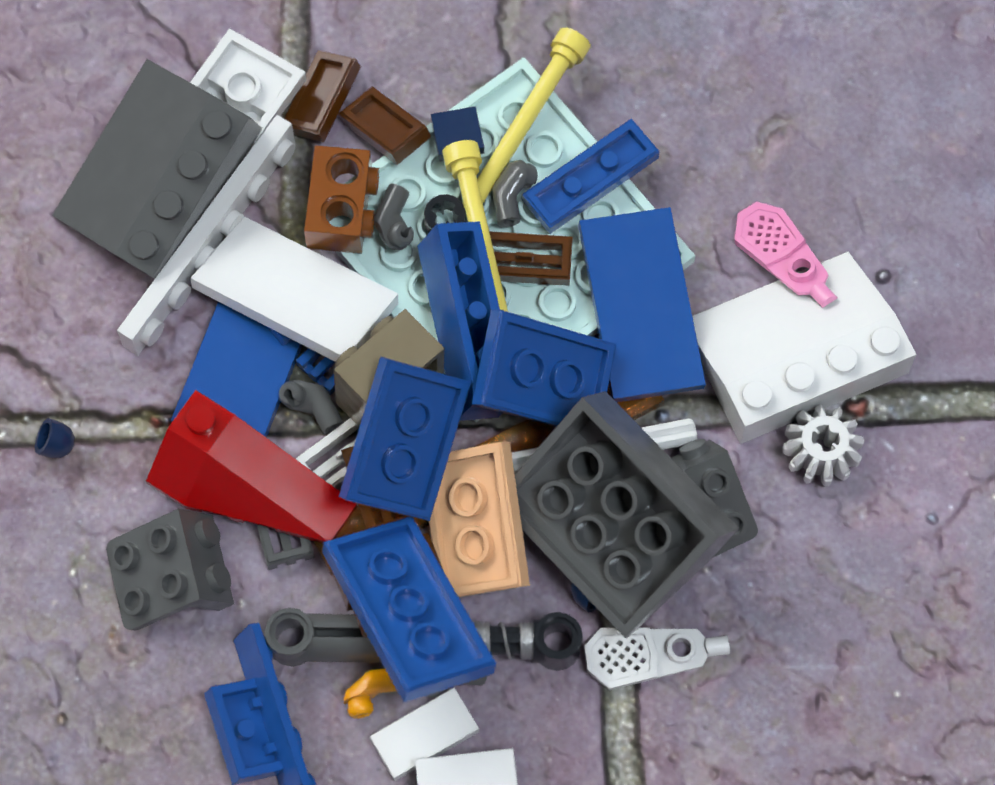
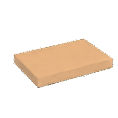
M497 442L450 452L429 521L431 540L444 573L458 597L530 586L510 442Z

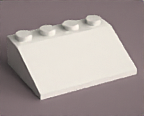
M849 252L821 263L828 272V279L825 285L837 296L836 300L823 308L811 295H797L778 280L692 316L703 370L740 444L795 422L797 414L802 410L810 415L814 414V409L817 405L821 404L824 409L909 373L917 354L896 314ZM809 268L797 273H805L809 270Z

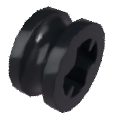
M449 194L433 197L427 203L424 210L427 232L429 233L437 224L436 213L438 211L442 215H444V210L453 211L454 223L466 222V213L462 201Z

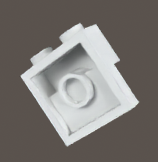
M229 28L190 83L249 116L262 127L261 132L251 146L252 148L276 115L282 117V113L306 81L305 71Z

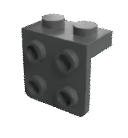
M705 439L694 440L683 445L679 449L680 454L671 457V459L739 527L737 532L714 557L753 539L758 533V527L728 450L711 440L706 441Z
M176 509L108 542L106 552L122 622L126 629L140 630L189 607L220 611L234 605L230 588L231 577L224 564L219 543L220 531L214 522L213 515Z

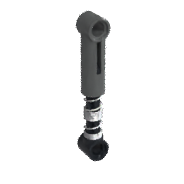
M285 608L274 613L267 621L265 628L267 644L273 652L274 659L282 665L292 667L302 665L305 662L382 663L369 638H363L354 614L304 613L299 609ZM549 613L540 620H534V623L521 622L518 627L504 626L502 622H499L497 626H490L488 621L483 623L481 621L479 623L473 621L492 657L493 655H507L512 660L515 655H520L522 660L533 659V663H540L547 669L559 671L574 665L580 656L583 638L581 626L575 618L566 613ZM286 629H299L304 633V636L297 645L287 647L278 642L280 634ZM559 632L568 636L571 644L565 650L555 651L547 647L544 640L551 633Z

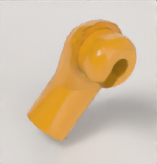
M385 668L369 670L345 691L343 703L347 704V712L353 719L365 718L374 711L372 698L380 693L394 692L397 689Z

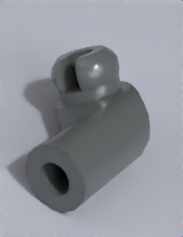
M523 160L509 163L493 185L492 193L498 226L511 227L519 224L520 216L516 196L522 188L528 189L536 183L538 172L533 164L525 163Z
M397 184L388 185L376 210L374 226L382 242L387 247L393 250H402L413 241L414 231L412 227H407L400 215L410 193L404 187Z
M302 380L288 381L281 386L279 398L282 404L292 410L314 415L323 434L331 433L344 423L324 386Z

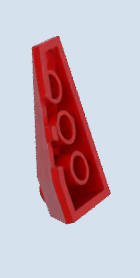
M197 390L194 391L167 428L146 479L148 485L186 509L202 512L203 510L227 516L229 520L241 523L247 521L271 527L276 532L320 543L335 539L357 508L355 502L339 497L340 491L238 416Z

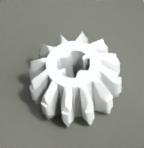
M821 404L815 407L813 417L802 410L797 414V424L787 425L785 436L789 441L783 444L782 452L784 455L793 457L789 464L791 472L799 471L802 468L806 470L803 479L806 484L811 483L814 475H820L822 484L825 487L830 486L833 474L844 481L850 475L849 467L859 466L862 456L857 450L862 448L864 438L863 436L852 434L857 427L856 419L848 420L844 423L840 421L843 412L840 407L835 408L832 416H826L825 409ZM816 440H823L825 447L830 448V451H823L821 444H817Z

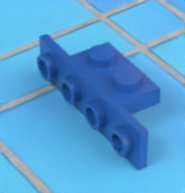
M249 624L233 640L246 680L210 687L204 693L232 785L277 776L279 785H316L314 777L307 772L301 753L302 739L299 731L292 725L287 710L288 699L286 689L278 681L272 663L273 652L267 644L260 624Z

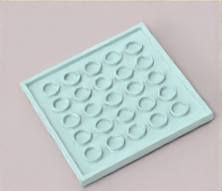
M525 57L448 110L476 106L484 143V154H481L482 164L479 166L480 171L476 178L480 175L541 77ZM553 91L509 163L523 160L525 163L533 164L536 167L538 178L536 183L530 187L532 188L597 141ZM429 123L427 128L431 138L401 163L396 165L386 156H383L372 164V167L379 168V187L377 195H369L367 210H374L376 213L389 184H397L404 187L410 195L400 215L407 227H412L414 231L413 241L402 250H393L382 242L374 226L372 238H364L362 254L337 251L336 253L350 270L398 293L399 304L389 316L395 318L406 309L438 341L417 246L428 234L425 228L424 216L427 203L433 197L442 194L455 196L462 202L463 199L458 179H454L452 173L446 170L444 161L439 162L432 124ZM354 176L344 184L353 182L357 177ZM628 179L556 231L549 234L522 201V194L530 188H522L516 196L520 222L511 227L498 226L491 190L483 203L489 231L573 237L570 286L501 282L508 312L588 336H595L598 333L578 228L579 221L654 210L655 208L632 181ZM444 210V215L440 211L436 213L437 224L446 223V221L454 223L453 211ZM337 216L329 223L335 227H344L352 220L346 216ZM676 234L682 267L685 270L694 263L695 254ZM493 246L494 252H530L540 255L562 256V251ZM497 264V266L561 270V268Z

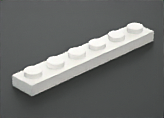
M278 115L274 117L117 329L120 341L125 349L139 356L146 345L150 347L159 339L164 329L163 321L172 309H180L188 299L191 292L190 285L193 274L244 217L243 213L252 201L258 202L264 196L270 184L269 177L277 166L283 167L291 159L296 148L292 123Z

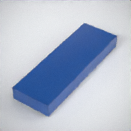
M631 118L522 194V201L546 231L551 234L659 158L660 151Z

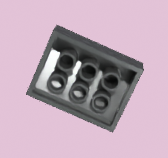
M146 59L52 216L155 279L243 161L261 132L262 127L252 118L219 98Z
M606 391L582 397L515 474L522 530L625 638L633 634L701 570L739 529Z

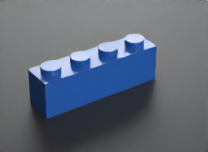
M480 221L436 224L419 243L417 248L437 339L445 348V374L471 382L460 421L499 418L503 414L502 412L472 405L491 310H500Z

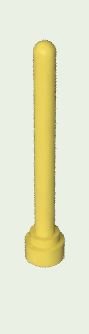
M562 27L551 42V61L477 178L482 203L488 197L493 185L506 168L566 69L573 68L575 64H581L590 50L591 45L589 41L579 32Z
M473 140L457 141L447 145L442 150L445 167L448 172L452 173L454 179H458L468 222L480 221L499 308L508 312L476 178L480 171L479 166L482 164L479 146Z

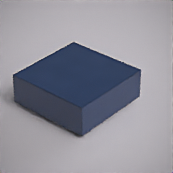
M476 106L431 114V124L439 162L444 161L442 150L447 145L461 140L476 141L480 154H484V143Z

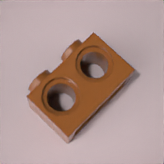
M315 145L304 227L308 249L362 254L364 238H372L374 230L375 212L374 210H367L369 195H377L379 187V168L372 167L370 150ZM341 174H352L357 177L349 184H340L335 181ZM337 216H346L352 220L344 227H335L329 223Z

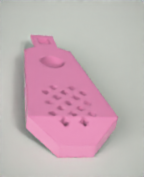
M756 201L738 213L734 238L736 246L797 295H811L822 308L837 299V296L825 285L828 279V272L782 208ZM800 267L809 268V270L805 273L795 272V270Z

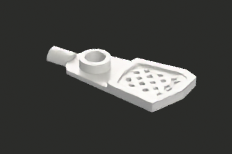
M600 628L584 646L587 672L607 690H613L701 668L707 657L730 654V646L727 635L705 638L698 629L638 628L633 634L625 638L616 628ZM680 641L685 642L690 647V653L684 657L675 655L672 650L673 644Z

